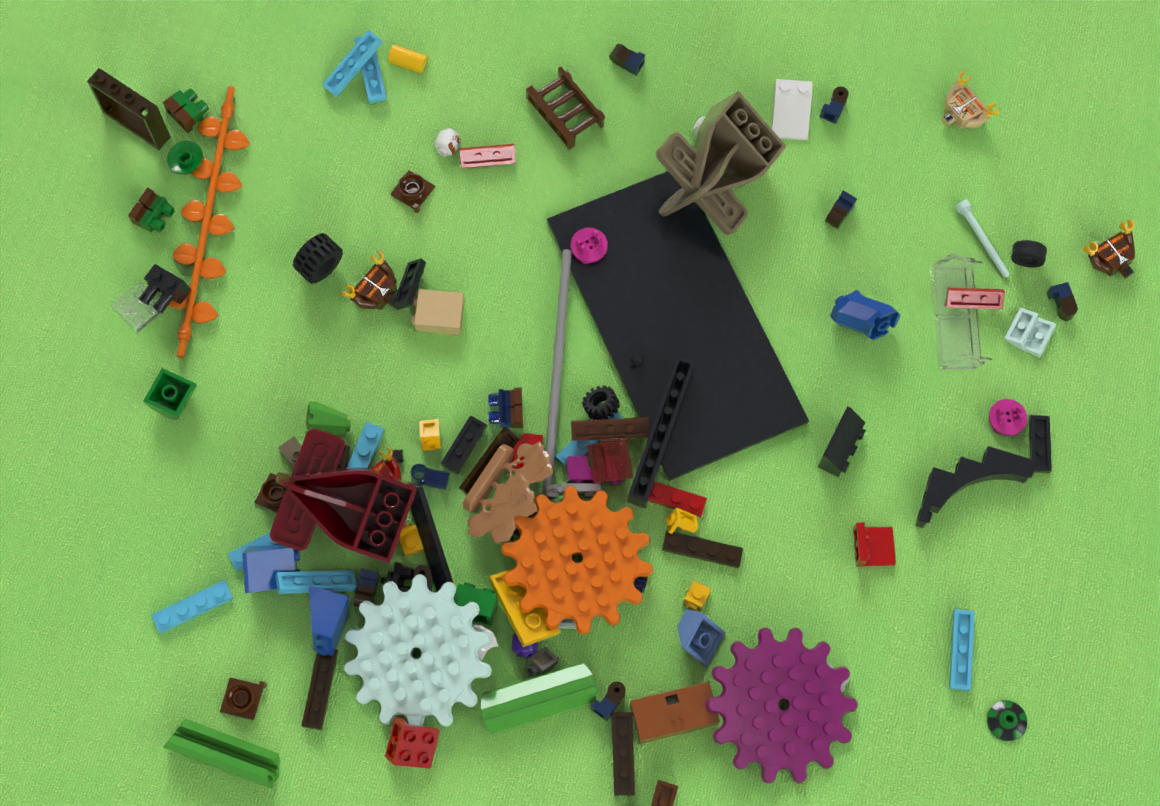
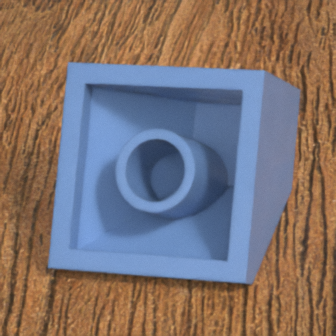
M686 609L677 626L681 647L702 665L708 667L726 632L705 614Z

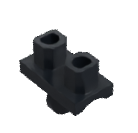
M395 562L394 571H388L387 578H381V583L385 584L388 581L396 583L400 591L407 592L411 587L403 586L404 580H413L414 569L406 567L400 562Z

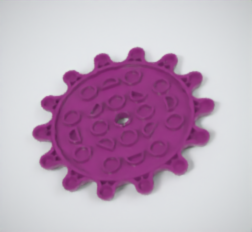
M761 628L758 631V645L755 648L750 649L740 641L733 642L730 650L735 658L734 666L731 668L716 666L712 670L713 679L722 685V693L718 697L709 698L705 706L709 712L718 713L723 718V724L714 732L713 739L717 744L732 742L736 745L737 753L733 759L735 768L739 770L745 769L751 762L760 764L762 770L761 778L765 783H773L778 771L781 769H787L796 783H803L807 778L806 767L808 763L815 761L822 768H831L834 764V758L829 751L830 744L835 741L845 744L852 739L851 731L842 725L841 718L847 712H854L858 707V703L855 698L844 696L840 689L841 684L849 679L850 671L845 666L838 668L828 666L826 659L830 653V645L827 642L821 641L812 649L806 648L802 642L803 633L799 628L790 629L786 640L782 642L775 640L769 628ZM781 699L786 700L788 704L787 709L784 711L780 710L778 706Z

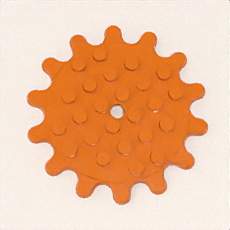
M568 486L563 492V500L559 503L551 502L544 494L537 495L534 499L537 514L530 518L516 516L514 518L515 527L520 532V538L515 542H504L501 545L502 554L512 557L516 562L515 568L504 574V583L507 586L520 585L524 588L525 596L519 602L520 610L528 613L534 608H543L546 611L545 626L550 630L557 629L562 620L572 619L576 624L577 632L585 635L590 632L591 621L594 617H603L609 625L614 626L621 620L617 609L619 603L627 601L633 605H638L642 602L643 595L635 588L634 581L638 577H648L653 573V566L648 562L640 560L638 557V551L649 544L650 537L644 532L632 533L629 530L628 523L634 516V512L630 507H623L617 512H612L608 509V494L605 491H597L591 500L583 501L580 499L577 489L574 486ZM575 553L580 554L583 560L580 563H575L572 560V556Z

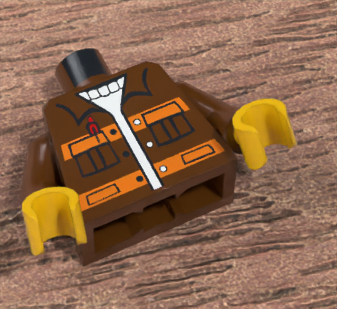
M1127 220V227L1125 222L1120 223L1119 227L1125 231L1124 233L1119 232L1100 245H1097L1096 242H1089L1090 247H1083V251L1089 253L1088 257L1094 269L1106 273L1108 276H1112L1119 271L1125 279L1134 273L1129 266L1135 259L1134 238L1131 231L1135 225L1132 220Z
M376 251L379 254V259L376 260L374 255H371V260L378 262V265L374 264L355 288L352 285H346L345 287L349 289V294L346 291H342L341 294L344 297L350 296V300L362 309L377 308L381 310L387 303L395 308L393 303L396 297L394 294L397 292V280L386 260H383L384 254L381 251Z

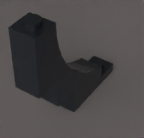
M988 446L984 451L981 463L960 457L954 473L933 467L928 477L915 526L923 528L926 523H930L933 512L938 514L943 505L952 496L975 483L988 480H1012L1025 483L1028 478L1033 476L1035 467H1032L1033 460Z

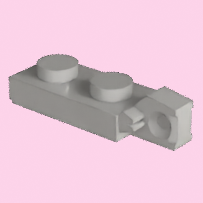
M562 483L561 485L545 486V494L551 499H556L559 495H563L565 488L568 486H574L578 491V495H584V498H593L594 494L601 490L600 484Z

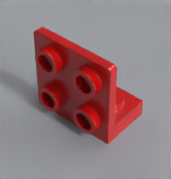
M857 522L853 528L856 567L894 566L896 559L893 528L865 527V522Z
M394 717L385 757L393 765L429 769L432 765L440 730L438 728L409 725L402 718Z

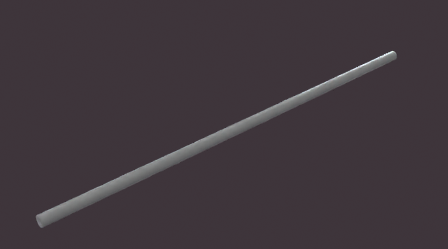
M568 249L562 251L546 452L550 453V463L552 464L553 472L572 251ZM553 473L543 480L542 494L546 495L545 486L553 484Z

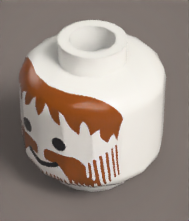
M450 128L441 130L434 142L437 153L444 157L454 155L461 143L459 133Z

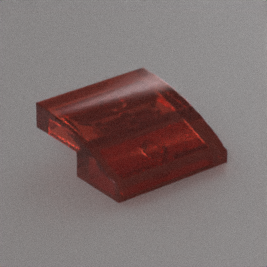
M627 439L587 445L594 484L634 478Z

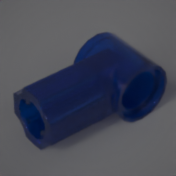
M416 464L412 467L411 481L416 486L425 485L446 490L450 476L449 472L427 468L423 464ZM422 472L424 477L416 478L414 474Z

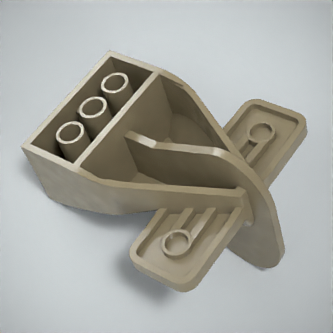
M739 91L711 107L697 132V151L677 132L668 136L657 150L656 157L658 161L682 186L680 190L662 205L659 210L661 216H668L692 202H696L725 235L734 233L747 217V209L731 190L741 188L763 176L785 149L786 145Z

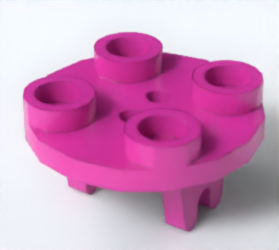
M595 228L581 229L571 239V251L583 264L597 262L607 253V239L601 231Z
M1003 399L997 401L991 407L989 422L996 434L1013 436L1024 429L1027 423V414L1020 403L1011 399Z

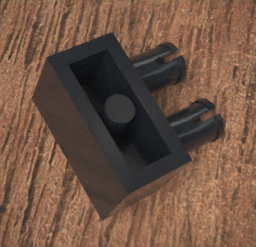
M154 264L144 277L148 286L138 299L144 304L149 305L157 292L162 293L161 297L153 305V308L163 314L171 301L181 305L192 289L181 278Z

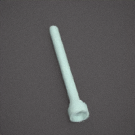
M968 199L961 201L955 206L958 214L965 216L1001 275L1007 278L1009 271L971 213V204Z

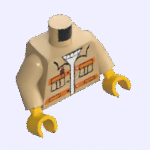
M966 71L960 72V80L956 81L947 93L945 99L946 106L944 108L946 115L941 118L945 126L954 123L959 129L964 127L977 128L988 121L991 115L996 116L1000 113V109L992 112V108L996 106L995 103L989 104L987 108L967 85H962L971 79L970 75L967 79H962Z

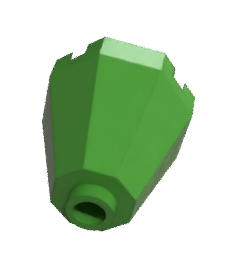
M309 401L306 418L307 430L316 428L339 437L345 436L346 431L350 432L351 420H347L346 414L321 403Z

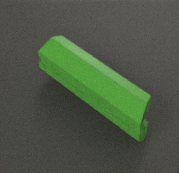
M577 663L484 692L481 695V713L485 726L493 734L592 703L596 700L598 693L594 676L584 663Z
M187 719L181 723L163 746L167 750L269 788L273 787L279 777V753Z

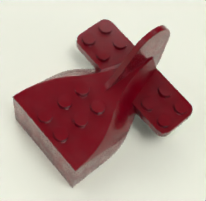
M316 428L309 429L305 435L291 475L278 472L276 475V482L286 487L270 530L271 540L296 550H305L309 545L317 524L338 545L390 564L417 491L416 485L368 468L336 470L345 447L344 440L339 436Z

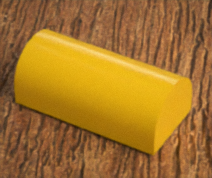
M395 44L391 47L388 56L389 63L421 74L428 61L427 55Z

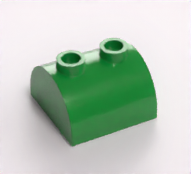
M162 368L143 402L159 414L178 420L197 384Z

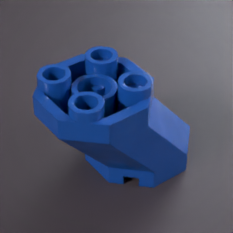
M855 290L835 300L836 305L833 307L830 317L840 326L866 334L867 337L876 340L885 336L890 326L894 328L897 325L901 314L891 305L867 298L859 290Z

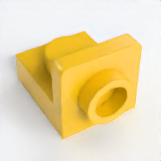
M439 420L419 421L422 450L441 449Z
M676 508L666 519L668 533L673 534L677 526L682 530H688L693 533L698 529L697 516L679 508Z
M412 524L404 525L399 538L405 557L423 552L424 549L417 526Z
M693 581L683 600V603L686 604L685 607L689 610L701 612L711 589Z

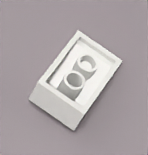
M776 79L773 94L772 130L779 138L808 140L812 82Z

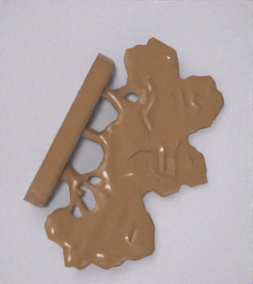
M540 441L534 445L527 443L520 445L517 449L518 459L511 462L514 456L512 447L503 444L497 449L464 499L463 507L471 513L478 511L482 505V510L468 519V526L470 528L468 534L479 538L490 531L494 543L507 542L516 529L514 518L516 516L528 517L537 512L536 504L533 503L535 498L534 491L529 490V485L534 482L543 481L553 473L550 453L544 451V445ZM517 463H524L522 468H512V466L516 467ZM505 469L509 470L507 482L504 484L497 483ZM493 487H496L494 498L486 499ZM486 506L490 507L491 510L487 511Z

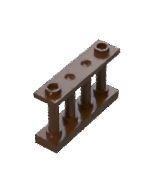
M560 66L558 68L559 78L541 90H535L531 85L526 89V98L570 150L575 146L576 135L594 123L603 128L605 116L600 109L597 110L572 80L571 74ZM563 83L569 89L567 93L551 103H546L543 99V96ZM572 97L579 101V105L562 116H557L554 112V109ZM583 110H586L591 116L573 129H568L565 126V122Z

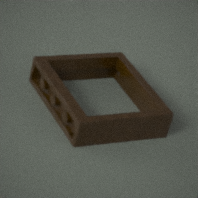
M100 68L87 80L103 114L158 150L170 139V134L157 105ZM144 110L148 112L146 116L142 115Z

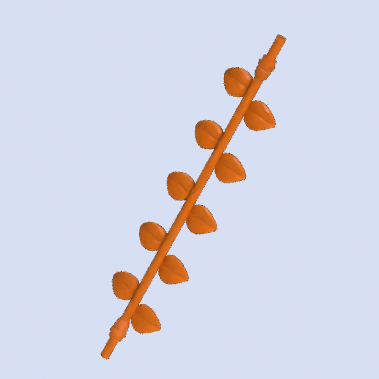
M228 86L226 100L221 106L222 121L220 122L216 117L210 116L201 121L197 127L198 131L206 137L219 136L214 163L203 158L199 168L191 173L199 179L211 177L206 205L204 206L200 201L193 200L187 203L181 210L182 216L189 221L199 222L202 220L197 249L192 244L185 243L173 252V258L178 263L183 265L194 264L190 283L192 290L181 305L175 301H171L168 305L174 309L186 307L184 320L177 333L180 340L177 358L181 359L184 358L187 342L192 337L191 319L196 323H207L218 317V313L208 302L202 301L194 306L200 275L205 279H214L227 272L218 259L210 257L203 261L208 231L212 235H224L230 233L235 228L231 221L223 214H217L211 218L216 187L218 191L223 193L233 192L242 187V183L234 173L224 172L219 175L224 146L228 150L236 151L250 145L249 140L241 131L232 130L227 133L229 120L234 112L233 97L235 87Z

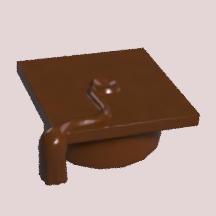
M409 170L406 175L400 178L398 185L390 195L413 208L415 213H419V207L433 191L435 185L423 179L419 174Z
M270 473L262 485L255 503L277 513L286 487L276 482L275 474Z
M230 677L220 712L254 720L263 689L267 687L266 682L260 681L259 684Z

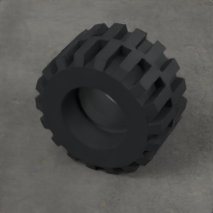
M318 234L309 239L299 249L293 260V267L310 284H315L325 279L334 271L342 258L343 250L327 234Z

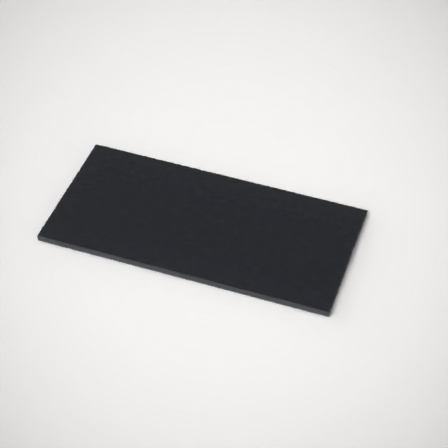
M667 171L547 218V223L561 252L565 249L571 250V239L576 232L584 228H595L601 231L607 239V253L597 262L583 264L572 253L570 271L638 416L649 417V435L677 356L695 361L694 371L661 463L668 480L671 481L807 424L809 419L705 212L696 202H692L668 216L663 217L659 213L662 205L682 188ZM637 353H643L645 355L643 357L644 361L637 366H632L630 364L632 362L631 358Z

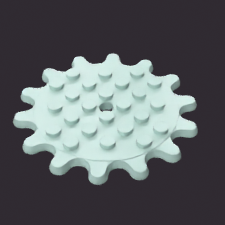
M419 574L413 578L411 589L407 592H402L398 589L396 583L388 581L383 586L385 599L382 604L374 605L370 601L360 603L359 611L365 617V626L362 629H349L345 634L346 641L357 647L358 655L355 659L347 661L344 670L348 675L361 676L364 682L362 689L356 695V699L360 704H367L372 700L379 701L382 707L379 720L384 725L391 724L394 717L401 714L407 717L409 725L423 727L425 718L433 715L438 719L440 725L449 726L453 722L451 708L454 703L461 702L467 707L476 705L478 698L471 689L473 679L478 677L488 678L491 675L492 669L490 665L480 661L478 653L482 647L490 645L492 635L488 631L479 632L473 628L472 621L479 614L480 608L475 602H469L465 606L456 605L454 602L456 586L452 582L444 583L438 592H431L427 587L426 577ZM416 647L421 650V657L419 659L412 657V652Z

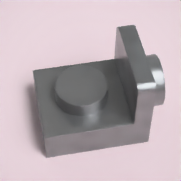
M545 646L528 658L524 669L529 676L535 677L544 674L557 665L559 659Z

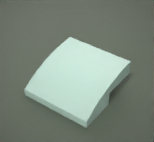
M1020 307L1005 336V340L1023 351L1040 358L1056 329V324L1039 318L1038 313Z

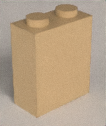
M418 289V296L414 297L416 313H412L411 321L415 326V330L461 335L465 301L464 293Z

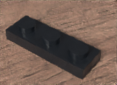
M422 258L407 264L393 303L397 310L411 306L414 301L426 265Z
M470 415L443 458L441 466L458 475L486 430L487 424Z
M1030 415L1029 443L1030 459L1033 460L1032 467H1035V473H1050L1052 471L1050 416Z

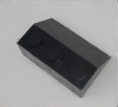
M847 406L818 465L819 468L839 477L841 472H846L850 462H847L849 455L854 456L858 448L855 443L857 439H862L866 431L863 429L866 422L852 408Z

